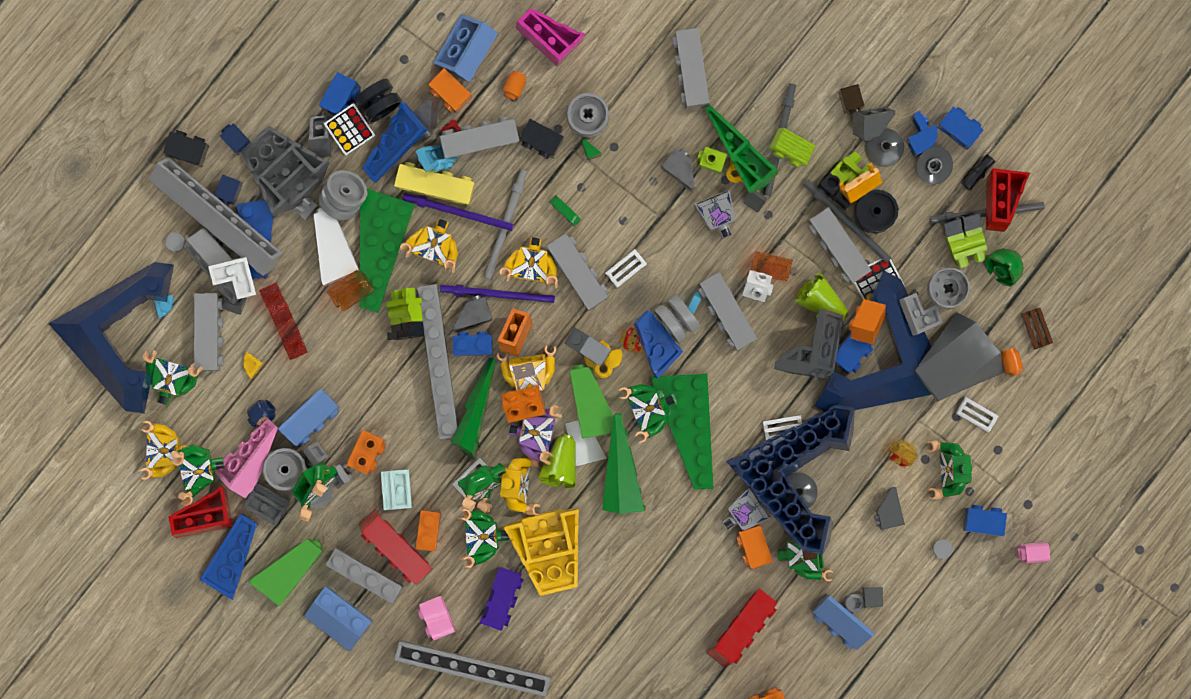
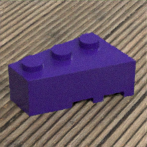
M499 567L480 624L500 631L503 630L504 626L508 627L511 615H508L510 607H515L518 598L514 596L516 589H521L524 580L521 578V573Z

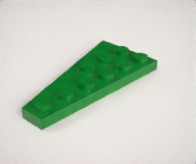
M367 189L366 199L360 206V307L379 313L415 204Z
M708 374L660 376L658 379L651 376L650 379L657 390H662L664 396L673 393L677 399V404L669 407L671 415L668 416V424L694 490L714 489Z

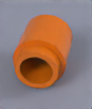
M512 71L502 90L505 93L504 97L513 101L515 98L520 99L527 76L520 72Z
M1016 347L1001 351L1005 374L1009 373L1010 377L1021 374L1020 370L1024 369Z

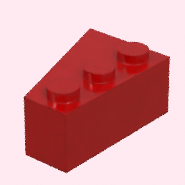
M995 168L991 170L987 176L986 230L1005 232L1009 227L1029 178V172Z

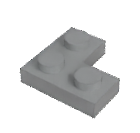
M917 293L899 300L913 336L943 323L937 306L923 310Z

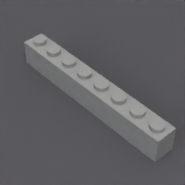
M169 157L156 164L149 180L157 188L161 189L171 200L180 205L184 211L188 212L200 224L212 232L228 248L232 249L241 258L246 257L248 264L262 276L275 268L282 255L280 250Z
M434 284L418 287L419 298H422V304L420 305L422 308L439 439L444 440L454 437L458 429V420L438 285Z
M404 640L399 641L395 661L545 697L551 677Z

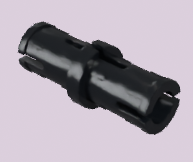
M986 154L981 162L971 169L972 172L961 184L971 191L976 183L985 177V173L992 167L995 160Z

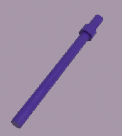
M408 193L403 195L404 201L415 203L418 207H429L512 231L514 228L512 223L428 200L425 196L419 195L418 197Z
M456 284V286L440 285V292L453 293L455 296L481 295L484 297L554 303L555 300L554 295L470 288Z

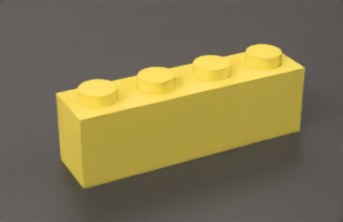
M405 162V165H399L394 187L470 206L475 183L471 181L472 178L461 176L456 178L453 177L452 173L442 171V174L434 173V171L425 172L424 168L419 169L416 168V164Z

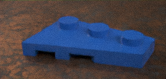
M646 310L637 319L634 326L653 376L658 379L683 351L651 311Z

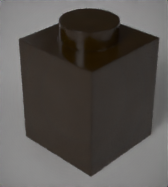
M859 84L841 88L838 91L844 114L849 113L853 115L854 112L861 111L860 109H863L865 106Z

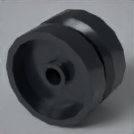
M388 78L370 85L353 99L358 110H364L362 116L367 124L377 122L389 115L402 102L397 93H391L393 86Z
M871 190L862 196L854 207L856 224L867 233L878 234L885 232L895 223L898 217L899 208L897 201L890 193L884 190ZM874 208H876V211L879 210L880 213L878 215L874 214Z

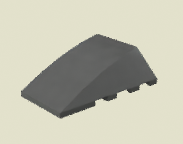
M270 126L263 130L241 151L272 215L297 207L304 198L323 182L329 162L324 158L317 156L314 152L307 150Z
M956 312L914 372L934 398L940 401L1003 374L1004 369L1001 353L978 323Z

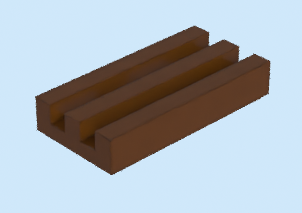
M1040 307L1021 314L1034 350L1053 343ZM1036 312H1037L1039 321H1040V323H1041L1043 332H1044V334H1045V337H1046V340H1047L1046 342L1044 341V338H1043V335H1042V333H1041L1039 324H1038L1037 319H1036V316H1035V314H1034V313H1036ZM1028 315L1031 316V319L1033 321L1035 330L1037 332L1041 344H1037L1029 319L1027 317Z

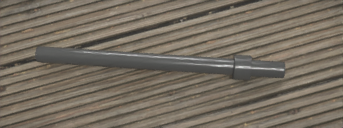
M789 83L786 98L783 99L782 106L784 107L779 128L787 129L790 111L795 102L793 100L796 89L795 84ZM773 155L771 164L778 168L780 158ZM775 178L765 187L764 195L771 196Z
M809 179L803 184L814 194L813 197L818 202L821 201L827 208L829 207L885 263L891 259L876 242L825 195L826 193L822 189L819 190Z
M1044 202L1018 205L1015 213L1043 210L1045 205ZM986 209L974 210L980 213V217H986ZM953 211L945 212L943 215L930 216L931 224L940 223V221L957 216L959 218V215L972 211L953 213Z

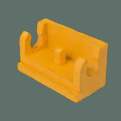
M872 163L868 165V171L845 186L843 182L839 183L841 193L850 203H853L883 183L879 170L877 168L874 169Z

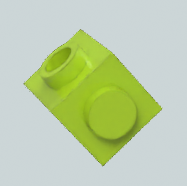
M705 147L704 151L700 150L697 161L700 162L699 167L720 175L727 154Z

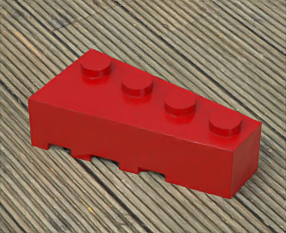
M374 509L359 524L360 530L363 533L361 537L368 544L372 542L376 546L374 548L375 551L382 557L385 555L389 559L388 563L395 570L399 568L403 572L401 576L408 583L412 581L417 585L432 570L431 565L412 546L410 547L401 534H397L392 525L387 520H383L379 515L380 513Z
M760 588L756 590L740 610V615H737L729 624L728 631L726 630L717 639L718 644L714 648H710L707 654L724 668L733 664V662L737 664L743 656L741 654L744 648L748 649L753 643L754 639L752 637L756 632L759 634L766 624L763 623L767 617L771 618L777 609L774 607L778 602Z

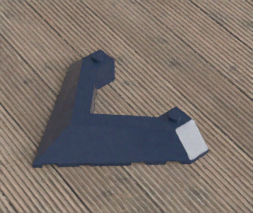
M154 262L48 323L127 412L145 414L152 376L145 371L131 370L108 339L105 331L110 328V325L127 316L135 307L145 303L147 300L167 302L174 268L173 264Z
M883 271L869 298L870 301L886 305L885 320L900 365L853 380L836 372L832 373L815 404V407L826 412L834 405L854 407L855 410L932 395L914 372L932 346L925 331L914 336L912 335L899 302L900 299L908 296L900 278Z
M834 405L820 415L817 414L805 420L804 423L796 427L793 426L766 440L765 443L752 447L743 452L744 454L726 461L804 552L824 554L830 542L833 521L830 516L811 513L787 479V476L830 448L850 451L854 432V407Z

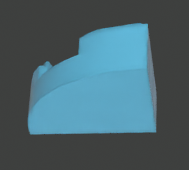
M698 292L695 293L688 307L692 314H694L702 298Z
M168 295L167 302L154 301L159 318L165 317L171 311L170 309H172L171 307H173L172 304L174 303L173 295Z

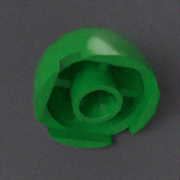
M1005 248L998 249L992 252L984 261L989 274L991 275L994 272L999 277L995 280L1004 286L1011 287L1023 274V262L1020 254L1016 251Z

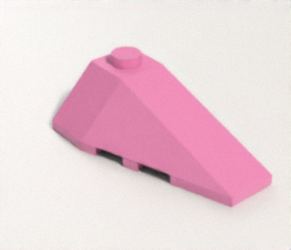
M267 418L251 433V438L246 443L242 441L238 445L239 449L234 454L229 453L223 459L224 469L215 470L214 473L229 489L244 498L252 492L259 479L278 427Z

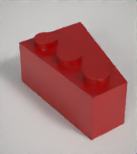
M223 486L211 494L203 496L195 503L189 504L168 516L171 535L175 538L233 527L227 489Z

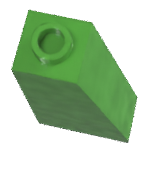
M584 364L573 366L570 374L582 439L610 434L613 413L590 368L585 367Z
M315 538L313 540L306 539L252 578L249 583L278 606H281L324 552L321 548L323 545Z

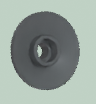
M885 128L880 136L873 137L872 140L867 141L866 152L870 160L875 164L891 166L902 157L904 142L896 131ZM884 143L889 144L888 150L883 148Z
M931 147L920 154L916 163V170L920 179L931 185L940 184L947 180L953 169V159L950 153L941 147ZM934 161V167L930 168V163Z
M804 473L790 474L787 476V479L795 490L798 488L802 489L800 497L804 504L810 508L817 498L816 483L810 476Z

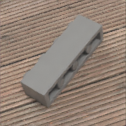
M693 28L676 31L675 37H672L673 48H677L678 55L675 56L676 67H680L681 74H678L679 86L683 85L684 93H680L682 105L685 104L686 109L709 106L710 102L699 29Z
M509 116L499 118L498 123L491 124L490 121L479 123L480 127L472 128V125L460 127L461 131L455 133L453 129L442 131V136H438L443 159L519 142L515 119L509 120Z
M829 207L808 221L810 232L813 235H817L821 240L819 245L824 251L827 250L831 255L829 259L832 264L840 268L842 271L840 275L845 283L849 282L852 285L872 271Z
M205 228L189 237L183 247L210 279L211 275L208 266L232 261L227 250L216 242L214 235ZM232 281L217 285L232 304L240 300H237Z
M565 233L548 244L547 248L587 310L590 311L607 300L606 294L609 292L603 283L599 285L596 278L598 275L593 268L589 269L585 262L588 260L583 252L578 253L575 248L577 243L572 235L568 237Z
M720 272L699 283L700 288L698 292L702 299L706 298L710 305L707 307L712 316H717L719 320L717 325L721 332L725 331L729 337L726 341L731 349L735 348L738 351L757 340L755 333Z
M194 293V368L196 370L202 366V371H220V367H223L224 364L223 355H220V347H223L224 344L223 336H220V328H223L224 324L223 317H220V309H223V298H220L218 293Z
M339 548L334 549L326 563V566L392 604L396 601L404 587L402 584Z

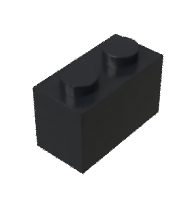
M529 119L519 138V141L522 142L521 146L528 150L533 148L539 151L538 155L545 159L549 157L554 159L564 140L563 135L532 119Z
M176 130V133L170 131L163 154L202 167L209 145L205 143V139L194 136V139L186 137L187 133Z

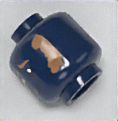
M258 400L247 410L249 417L247 420L253 427H259L267 418L271 421L274 420L276 409L270 401Z

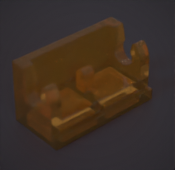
M755 251L751 270L770 275L773 279L787 282L793 260Z
M355 270L328 290L327 294L337 308L340 307L345 312L372 292L374 288L364 272Z

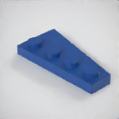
M406 102L400 103L397 114L393 115L387 131L383 132L380 137L381 141L377 147H374L363 166V170L373 182H378L427 131Z
M260 200L237 204L238 216L271 243L274 215L271 214L267 202ZM249 265L252 280L268 277V273L262 276Z
M243 514L239 515L200 578L202 582L231 600L234 599L258 525Z

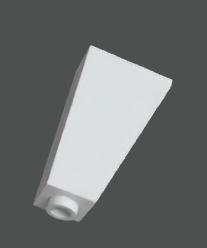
M319 208L317 210L318 213L314 214L321 280L322 284L326 287L360 272V269L339 221L327 215L322 208Z

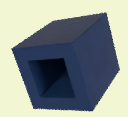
M234 123L232 125L228 124L221 131L220 137L237 155L251 143Z
M222 174L214 196L227 206L230 203L235 205L243 183Z

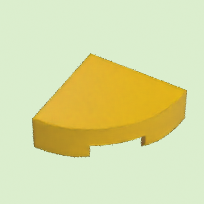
M246 352L244 356V369L246 374L252 379L263 363Z

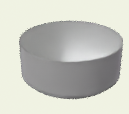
M174 232L167 236L166 246L169 250L179 252L184 249L186 240L183 235Z
M940 539L933 545V553L938 558H948L953 552V546L948 540Z
M852 593L845 598L844 605L849 612L858 613L864 607V600L860 595Z

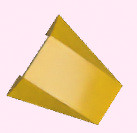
M579 508L540 513L538 516L523 517L503 526L540 596L578 587Z

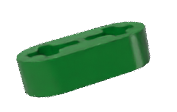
M557 195L549 201L574 227L581 221V218Z

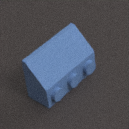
M461 14L433 64L442 69L445 68L449 73L462 80L470 82L498 33L484 22Z
M320 389L287 419L278 430L295 446H304L311 440L309 436L313 432L318 433L325 427L323 423L328 418L332 420L339 414L338 409L340 406L325 390Z
M329 586L324 587L304 616L349 651L352 650L373 622L369 616Z
M825 594L812 610L815 614L813 618L821 625L825 622L829 626L828 631L835 637L840 635L844 639L842 643L849 649L854 647L858 650L875 634L828 594Z

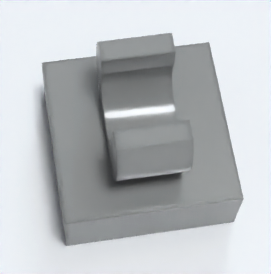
M306 197L293 210L307 220L318 208V205Z
M318 441L302 450L304 453L301 457L307 456L310 461L307 464L308 467L315 466L328 458V455Z
M339 464L335 467L338 471V476L334 478V485L337 489L349 482L350 478L354 475L353 473L349 475L345 473L344 469L348 467L346 464L343 466Z

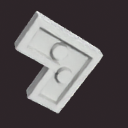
M246 257L208 266L213 286L232 281L237 300L256 295Z

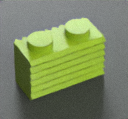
M778 128L769 150L773 151L775 157L788 159L790 165L799 168V166H806L816 145L785 128Z

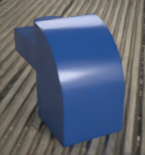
M920 111L911 116L918 133L906 140L914 158L931 148L936 142L938 135L936 125L928 128L929 121L926 115H922Z

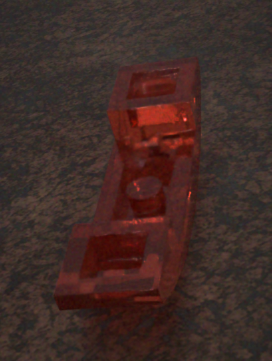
M277 282L260 289L259 292L283 341V346L289 359L292 360L308 353L294 317Z

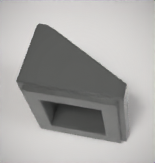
M756 191L752 194L748 193L743 203L755 212H759L767 198Z
M225 297L223 309L241 315L247 297L240 299L234 304Z
M863 587L864 607L883 606V587Z

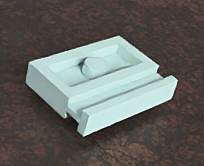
M409 469L381 472L384 510L412 508Z

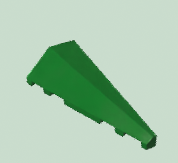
M711 105L707 106L705 110L748 192L752 194L766 187L778 175L777 168L750 144V141Z
M489 358L464 406V409L467 411L450 442L474 460L477 455L496 364L494 358Z
M615 413L612 422L602 510L618 514L644 512L646 507L643 505L642 491L638 486L636 478L637 471L631 447H629L627 441V430L624 429L622 421L623 414Z

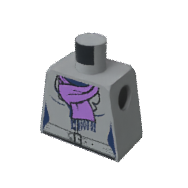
M729 190L695 203L696 211L710 232L718 229L722 239L733 235L729 224L734 223L736 219Z
M747 488L727 508L731 516L722 522L728 531L736 525L744 531L770 519L771 516L755 494Z

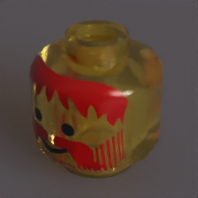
M629 327L627 332H622L620 342L623 343V350L635 354H640L641 351H644L635 327Z
M901 439L898 443L894 441L888 450L891 453L890 460L902 468L911 467L918 456L916 447L904 439Z

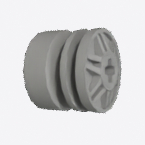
M944 268L937 271L928 283L930 300L936 306L943 309H952L961 305L967 299L970 292V283L967 276L956 268ZM950 284L952 293L948 292L946 294L944 292L945 288L943 286H947Z

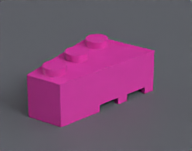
M531 8L517 21L516 29L557 67L583 41L585 36L584 33L577 32L565 24L562 25Z

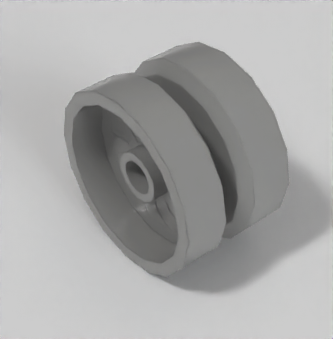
M584 93L575 97L568 106L567 119L569 127L576 135L582 138H593L603 133L609 121L608 106L603 98L592 93ZM587 113H589V114L592 115V118L590 119V118L588 117V118L586 119V118H585V115H586Z
M344 170L336 171L329 176L326 184L323 186L319 195V204L323 211L337 220L351 219L357 214L360 206L365 201L367 187L357 174Z
M675 294L668 299V305L672 312L662 304L654 312L664 329L679 344L687 338L682 326L690 333H694L700 328V325L683 301Z
M287 448L278 449L269 454L263 467L265 479L270 486L283 492L292 491L301 473L307 470L301 455ZM283 466L285 468L288 467L287 473H282L281 468Z

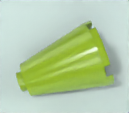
M816 273L813 275L815 277L813 281L809 279L801 287L796 295L799 299H795V302L817 315L819 309L844 315V322L848 317V309L821 273Z
M562 434L556 438L549 452L554 455V457L550 456L547 458V461L551 464L547 465L544 463L538 475V480L540 479L541 483L558 488L565 485L564 489H574L576 485V441L573 439V436Z

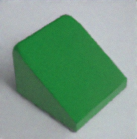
M585 139L582 140L587 160L602 156V153Z

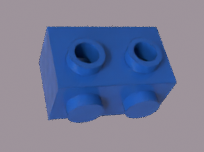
M337 72L319 106L324 111L335 116L353 103V99L361 92V86L357 81Z
M953 106L937 128L968 150L984 129L981 128L982 125L977 120H971L965 116L966 112Z
M486 331L476 332V335H469V332H457V336H453V355H493L492 335H488Z
M850 334L837 351L835 365L848 375L852 371L856 373L862 365L860 363L861 359L864 356L867 358L873 351L872 344L851 339Z
M971 505V508H966L963 531L1004 536L1007 513H1002L1001 508L991 507L990 511L983 510V506Z

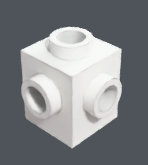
M750 270L742 296L765 302L766 296H770L772 293L773 284H770L772 276Z

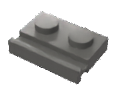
M257 482L243 507L277 526L291 502Z

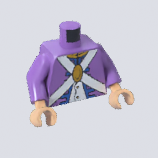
M553 405L551 408L545 409L546 414L524 419L522 426L511 424L509 435L519 437L518 444L521 447V451L530 460L544 462L547 465L551 464L547 461V458L550 456L554 457V455L549 453L555 425V418L552 417L561 418L562 415L557 414V410L562 409V407Z

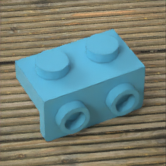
M440 144L423 147L416 151L418 161L423 166L425 172L434 171L436 173L442 169L443 171L448 170L458 160L456 156L443 159Z

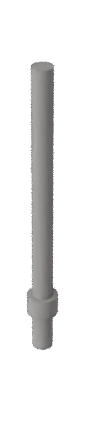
M520 169L517 181L511 189L513 193L503 219L505 222H511L519 196L523 193V184L527 175L525 170ZM500 228L484 275L486 279H492L508 230Z

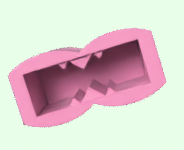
M1044 542L1020 544L1019 548L1016 549L1017 559L1025 564L1050 562L1049 544Z
M442 595L419 604L418 614L421 620L425 619L427 627H425L428 638L432 637L434 641L456 631Z

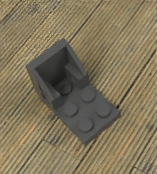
M819 309V313L816 316V330L812 338L813 347L797 346L775 361L774 369L802 376L823 379L829 377L834 373L844 315Z

